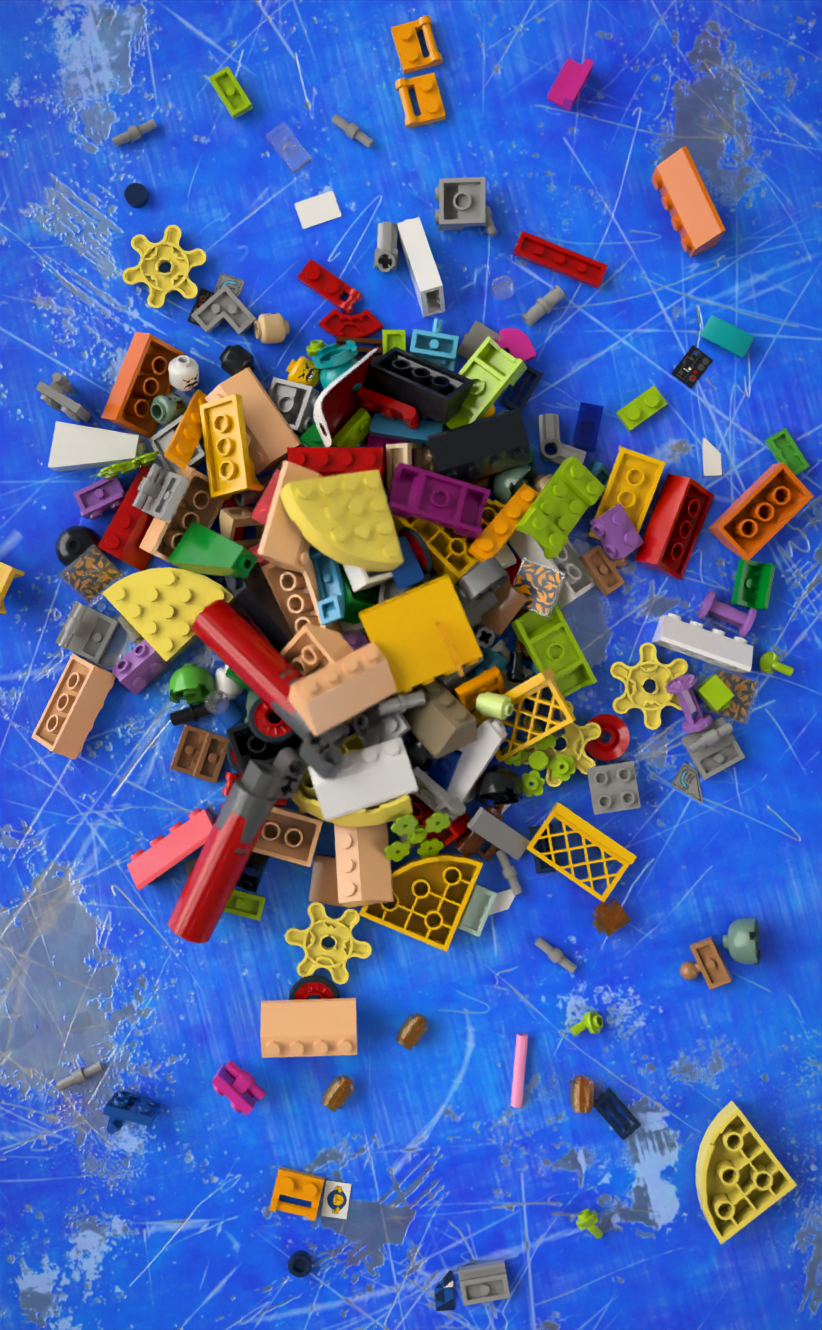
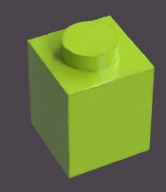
M716 674L710 675L693 690L711 711L725 710L732 703L730 699L734 696Z

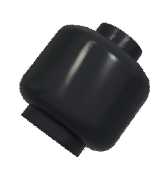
M229 345L220 355L221 368L231 377L250 367L252 372L255 369L253 366L254 356L240 345Z

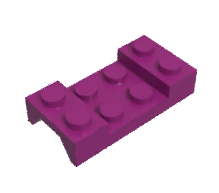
M399 462L394 472L388 497V506L392 515L409 519L410 516L452 528L455 534L476 540L482 533L480 524L491 490Z

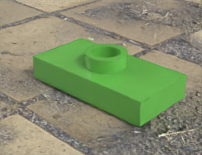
M786 427L764 441L778 463L784 462L795 476L810 467Z

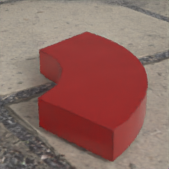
M334 308L318 323L321 329L334 337L367 338L383 328V325L368 309L360 314L348 315Z

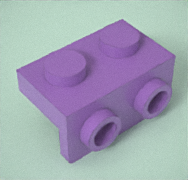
M118 476L107 480L105 478L73 493L81 509L82 517L85 519L90 518V520L101 517L103 512L110 508L111 510L118 509L126 496Z
M621 503L616 504L601 516L589 521L593 533L599 538L604 546L605 553L611 560L625 558L644 543Z
M144 639L118 661L111 670L126 688L137 695L171 664L166 662Z

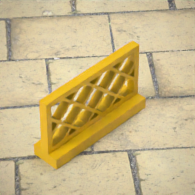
M551 668L540 672L503 694L510 697L513 703V711L517 713L515 722L498 719L503 724L513 727L511 738L506 737L504 741L510 743L508 753L503 755L500 748L495 753L499 762L576 720L553 680L555 674ZM549 686L553 693L552 702L541 698L543 688ZM527 698L535 701L533 712L522 709L524 699ZM540 703L551 706L548 717L538 714ZM555 708L562 710L567 720L563 722L554 720ZM477 710L472 713L477 719L478 726L490 718L489 716L482 715ZM521 713L532 717L530 728L519 725ZM536 719L547 722L545 732L534 730ZM518 729L528 732L526 743L516 740Z
M559 802L554 804L551 812L526 847L531 853L603 903L628 866L637 857ZM553 817L562 822L563 832L550 834L549 823ZM565 825L570 827L572 830L566 831ZM546 829L547 835H542ZM576 832L580 834L582 845L569 847L567 834ZM564 835L566 848L553 850L551 837ZM548 838L550 851L540 853L533 848L538 839ZM585 839L590 841L591 844H586ZM597 846L600 848L602 858L589 861L587 847ZM583 848L585 862L572 864L570 851ZM567 851L569 865H557L554 853ZM604 852H606L611 857L605 858ZM551 854L552 861L544 855ZM616 859L622 864L617 873L608 874L606 861ZM602 862L605 875L592 877L589 864ZM586 865L588 878L577 879L574 875L573 867ZM570 868L571 874L564 869ZM605 878L607 888L600 895L594 890L593 880ZM589 881L590 887L584 884L583 882Z

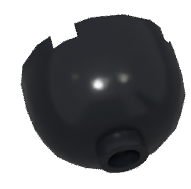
M86 526L66 528L56 541L55 551L57 557L66 568L71 567L93 547L103 555V550L98 548L101 537L94 530Z
M409 732L403 744L406 746L405 750L410 765L413 769L418 767L425 772L434 757Z
M504 765L492 766V769L485 771L477 782L476 799L482 804H487L486 800L494 801L493 805H499L500 803L509 805L519 802L518 797L523 799V787L519 776L512 770L506 769Z

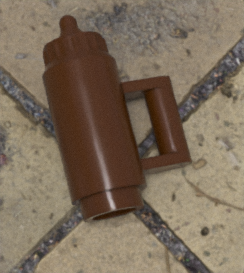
M503 803L494 807L488 805L485 808L486 811L501 821L504 819V816L501 815L504 808ZM468 827L456 839L457 843L454 845L465 857H469L471 854L474 855L477 852L487 862L499 849L491 843L484 852L480 851V847L487 840Z

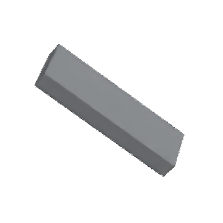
M482 807L478 809L467 824L469 829L517 861L530 843L528 838Z

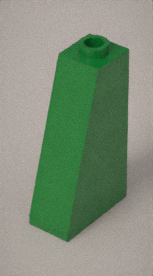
M192 521L167 561L179 569H185L198 574L246 578L258 557L243 546Z

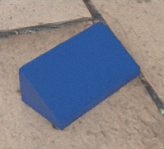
M406 536L398 538L404 562L393 571H390L398 591L419 584L425 579Z

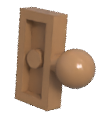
M600 545L579 558L604 596H607L625 583L616 568H623L628 562V556L611 560Z
M712 936L690 944V949L697 963L687 961L681 965L680 974L684 979L694 980L699 972H701L709 990L732 982V977Z

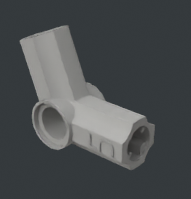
M392 222L378 223L377 248H375L374 256L375 270L389 272L390 270L398 269L397 224Z
M553 413L539 415L540 458L544 462H553L561 465L565 459L575 456L583 464L586 451L560 443L559 415ZM548 445L553 446L556 449V454H546L544 447Z

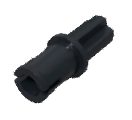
M213 698L196 705L191 703L187 708L170 713V720L174 726L192 720L196 722L198 718L215 713L217 711L215 708L216 704Z

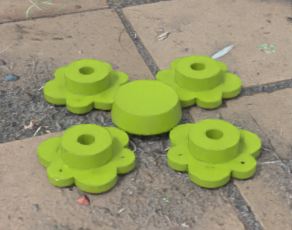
M160 451L141 455L135 458V460L107 466L99 470L100 473L97 474V477L104 476L107 480L119 476L118 472L125 474L140 469L142 465L148 467L152 465V461L156 460V455L160 454Z
M538 725L534 728V730L542 732ZM552 734L548 735L546 739L543 738L535 742L538 743L537 745L540 750H535L529 755L523 749L517 752V755H512L504 760L507 765L514 764L517 767L522 764V761L528 760L530 767L534 769L529 774L523 773L521 776L523 792H525L527 797H532L533 794L540 796L543 793L544 789L542 786L545 784V780L540 778L538 771L544 770L548 764L549 768L553 770L552 776L554 778L559 777L562 781L569 780L570 774H574L576 771L573 766L574 759L571 756L564 757L562 754H558L556 759H552L549 762V756L543 750L556 746L555 740L558 738H555ZM509 742L507 745L508 747H504L502 749L503 754L508 753L510 746Z
M435 812L426 820L427 825L425 828L418 825V820L415 819L413 814L398 817L396 823L391 826V830L397 833L398 836L406 834L407 841H395L385 848L386 859H393L395 862L401 861L404 856L410 853V843H420L417 852L421 855V858L438 855L439 850L444 847L443 842L438 841L437 838L424 839L427 837V832L434 831L439 833L442 829L449 827L451 824L449 814Z

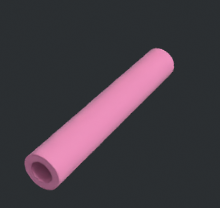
M518 1033L516 1036L511 1093L512 1107H522L528 1035Z

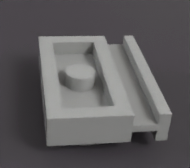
M504 1260L457 1268L464 1306L510 1298Z

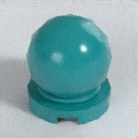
M346 340L347 345L339 347L337 342L316 351L317 357H311L315 368L321 369L320 381L324 389L359 361L355 358L359 352L355 341ZM362 383L355 385L353 391H358L362 387Z

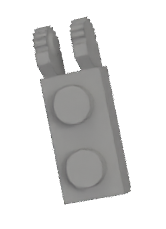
M418 767L412 770L418 791L413 793L432 810L442 812L443 814L448 813L451 822L456 820L457 816L465 813L466 807L461 800L453 798L444 788L440 787Z

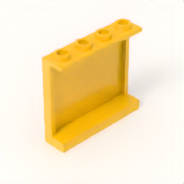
M447 574L358 612L370 642H374L388 661L397 690L395 694L401 693L404 695L413 690V686L420 683L422 686L427 685L435 680L434 677L441 674L444 676L450 675L457 671V667L464 664L465 666L473 665L479 661L478 658L483 656L450 577Z

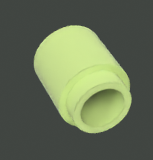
M492 692L480 693L476 700V710L481 712L482 715L505 720L507 716L512 714L513 703L509 696Z

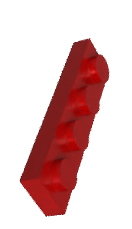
M522 231L513 252L514 256L596 289L599 288L608 266Z

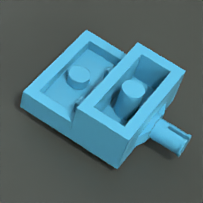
M434 319L432 332L413 329L409 353L454 372L459 336L441 333L444 322L439 319L438 328V319Z

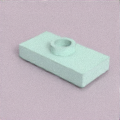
M475 884L458 928L480 937L497 892Z

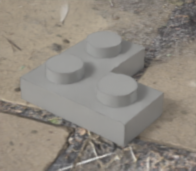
M226 284L191 314L192 318L207 334L225 319L237 334L241 336L256 320Z

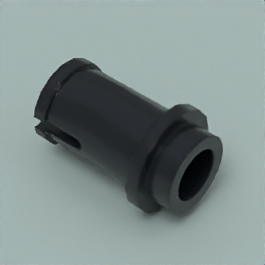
M510 652L509 671L506 673L509 682L520 683L525 677L523 673L525 654L522 652Z

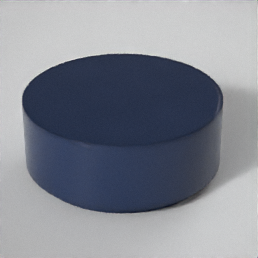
M132 183L125 189L124 196L131 207L141 208L147 204L149 194L142 184Z
M303 1250L295 1251L290 1256L288 1262L290 1273L295 1277H305L308 1275L312 1268L311 1256Z

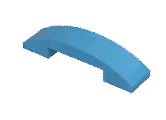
M311 544L309 559L313 562L321 601L317 602L321 625L325 626L344 618L345 593L338 562L324 555Z

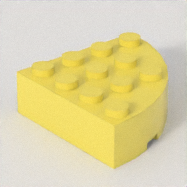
M379 470L291 481L279 492L291 520L295 521L297 526L303 531L302 535L307 541L324 555L341 564L353 565L364 568L363 570L374 572L393 571L404 562Z
M170 567L154 568L133 573L115 582L102 593L166 662H172L198 638L193 632V623L207 605L220 599H224L230 605L236 602L232 593L226 587L207 576L185 569Z
M354 733L347 737L338 749L343 755L366 747L357 733ZM307 764L306 771L295 793L290 798L307 813L325 821L308 770L309 765ZM404 795L328 820L327 822L344 826H372L394 821L398 817L412 813L413 810L410 797Z
M731 1100L716 1115L707 1128L700 1144L696 1161L695 1183L698 1201L706 1221L721 1244L797 1186L740 1109Z

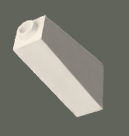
M420 218L407 219L397 223L399 239L423 318L445 312L443 284Z
M56 421L48 467L53 471L62 472L111 466L119 462L135 460V458L144 455L145 443H143V439L139 435Z
M490 717L477 728L476 741L445 755L425 773L453 798H458L463 803L508 735L505 732V726L500 720Z

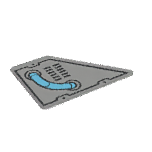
M221 273L214 293L226 284L235 296H239L244 280Z
M684 763L674 778L672 786L702 803L698 771Z

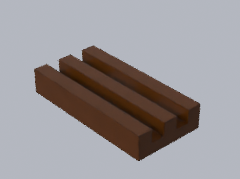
M336 337L338 347L341 344H346V340H353L356 342V345L377 346L379 349L373 353L377 354V357H372V362L382 356V339ZM357 347L358 353H369L375 349ZM355 356V358L360 361L364 356Z

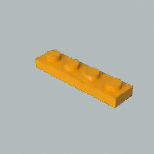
M199 389L193 394L164 454V457L182 469L188 466L203 434L199 406L208 402L205 399L207 395Z
M524 483L469 547L468 553L481 562L495 557L517 531L515 526L540 493Z

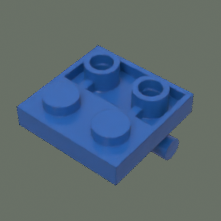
M126 1091L115 1092L105 1105L103 1115L110 1116L107 1132L114 1134L119 1131L124 1125L125 1120L150 1127L159 1113L161 1104L155 1103L154 1099L142 1097V1099L132 1097L133 1094Z

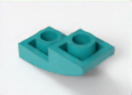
M713 315L710 316L700 334L702 339L720 346L724 351L744 359L755 337Z

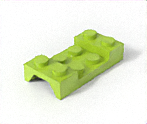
M488 336L458 373L474 380L473 386L458 415L445 425L453 429L479 421L509 384L513 387L526 371L527 366L524 361L507 353Z
M575 456L567 458L562 462L520 519L515 529L531 535L543 546L546 559L557 557L569 541L567 536L587 508L596 503L606 487Z
M552 599L547 614L531 609L511 620L510 624L520 642H523L538 672L540 673L549 668L553 670L555 674L553 680L564 699L580 688L597 682L555 599ZM547 686L548 690L553 696L551 689L549 688V686Z

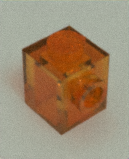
M614 898L607 903H599L594 908L595 912L591 914L595 919L591 922L599 934L604 932L608 937L631 921Z

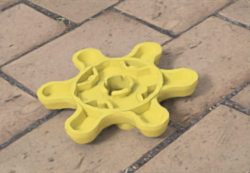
M176 225L168 226L164 231L163 239L158 243L150 242L141 234L135 235L131 240L132 248L140 255V262L135 267L125 269L122 275L123 280L128 285H135L141 282L147 284L150 289L147 302L154 309L161 308L165 303L166 295L172 291L180 292L186 299H193L198 294V287L189 279V272L192 268L201 266L206 262V254L199 248L191 251L183 250L179 244L182 232ZM162 263L171 264L170 272H159V267Z
M647 642L639 648L640 660L637 665L627 666L623 662L612 664L610 668L611 675L621 680L625 686L624 693L613 701L612 707L618 714H624L631 708H639L644 714V725L646 728L654 730L661 725L660 713L664 707L673 706L677 710H682L676 694L667 693L665 686L671 680L685 674L688 670V664L682 658L674 659L669 664L660 663L656 656V647L654 644ZM648 679L654 681L656 685L652 693L646 692L643 688L644 682Z
M565 700L573 713L574 707L572 703ZM560 710L562 720H567L564 712ZM526 715L524 717L523 723L525 727L530 728L531 716ZM571 722L564 726L565 734L560 736L566 740V747L560 751L554 747H548L547 750L543 751L549 756V762L552 759H556L558 754H562L564 757H573V766L579 769L581 773L587 775V768L595 767L596 764L592 758L586 755L585 745L588 741L599 738L601 728L594 722L584 726H578ZM538 743L526 747L525 750L529 755L535 750H540L537 745ZM528 760L522 761V764L529 765ZM548 764L545 781L549 786L557 787L562 783V780L559 777L554 778L552 776L553 770L549 768Z
M313 902L308 906L307 910L311 919L310 926L303 930L290 928L285 934V940L288 944L300 946L305 952L304 959L297 966V972L301 977L313 975L314 971L318 968H326L330 971L332 980L336 984H344L349 978V972L346 969L347 960L351 957L365 959L372 952V947L368 942L356 940L352 935L353 927L360 920L359 912L350 908L345 910L341 917L331 918L326 914L322 903ZM331 936L335 941V945L333 947H325L322 943L323 938Z

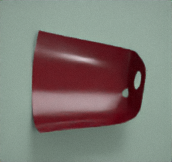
M379 348L373 349L364 358L331 382L317 398L313 416L325 447L331 446L334 436L362 407L357 396L358 391L354 392L353 387L362 383V387L367 389L368 367L372 363V354ZM374 410L373 412L368 411V413H369V415L371 416L372 419H373V416H374V413H375V412H376V413H381V412H378V411H376V410Z

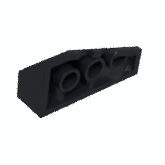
M256 562L246 578L225 576L224 578L235 600L280 653L294 638V635L259 563Z

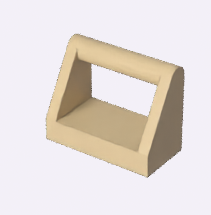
M386 444L388 492H390L394 472L399 462L412 466V449L414 467L423 469L422 444Z
M255 505L221 508L219 515L221 535L233 541L236 527L255 525L256 539L233 542L246 549L260 544L265 525L251 518Z

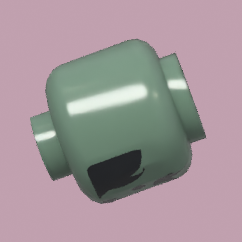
M170 393L155 397L150 411L152 417L159 424L168 425L185 413L186 406L179 395Z

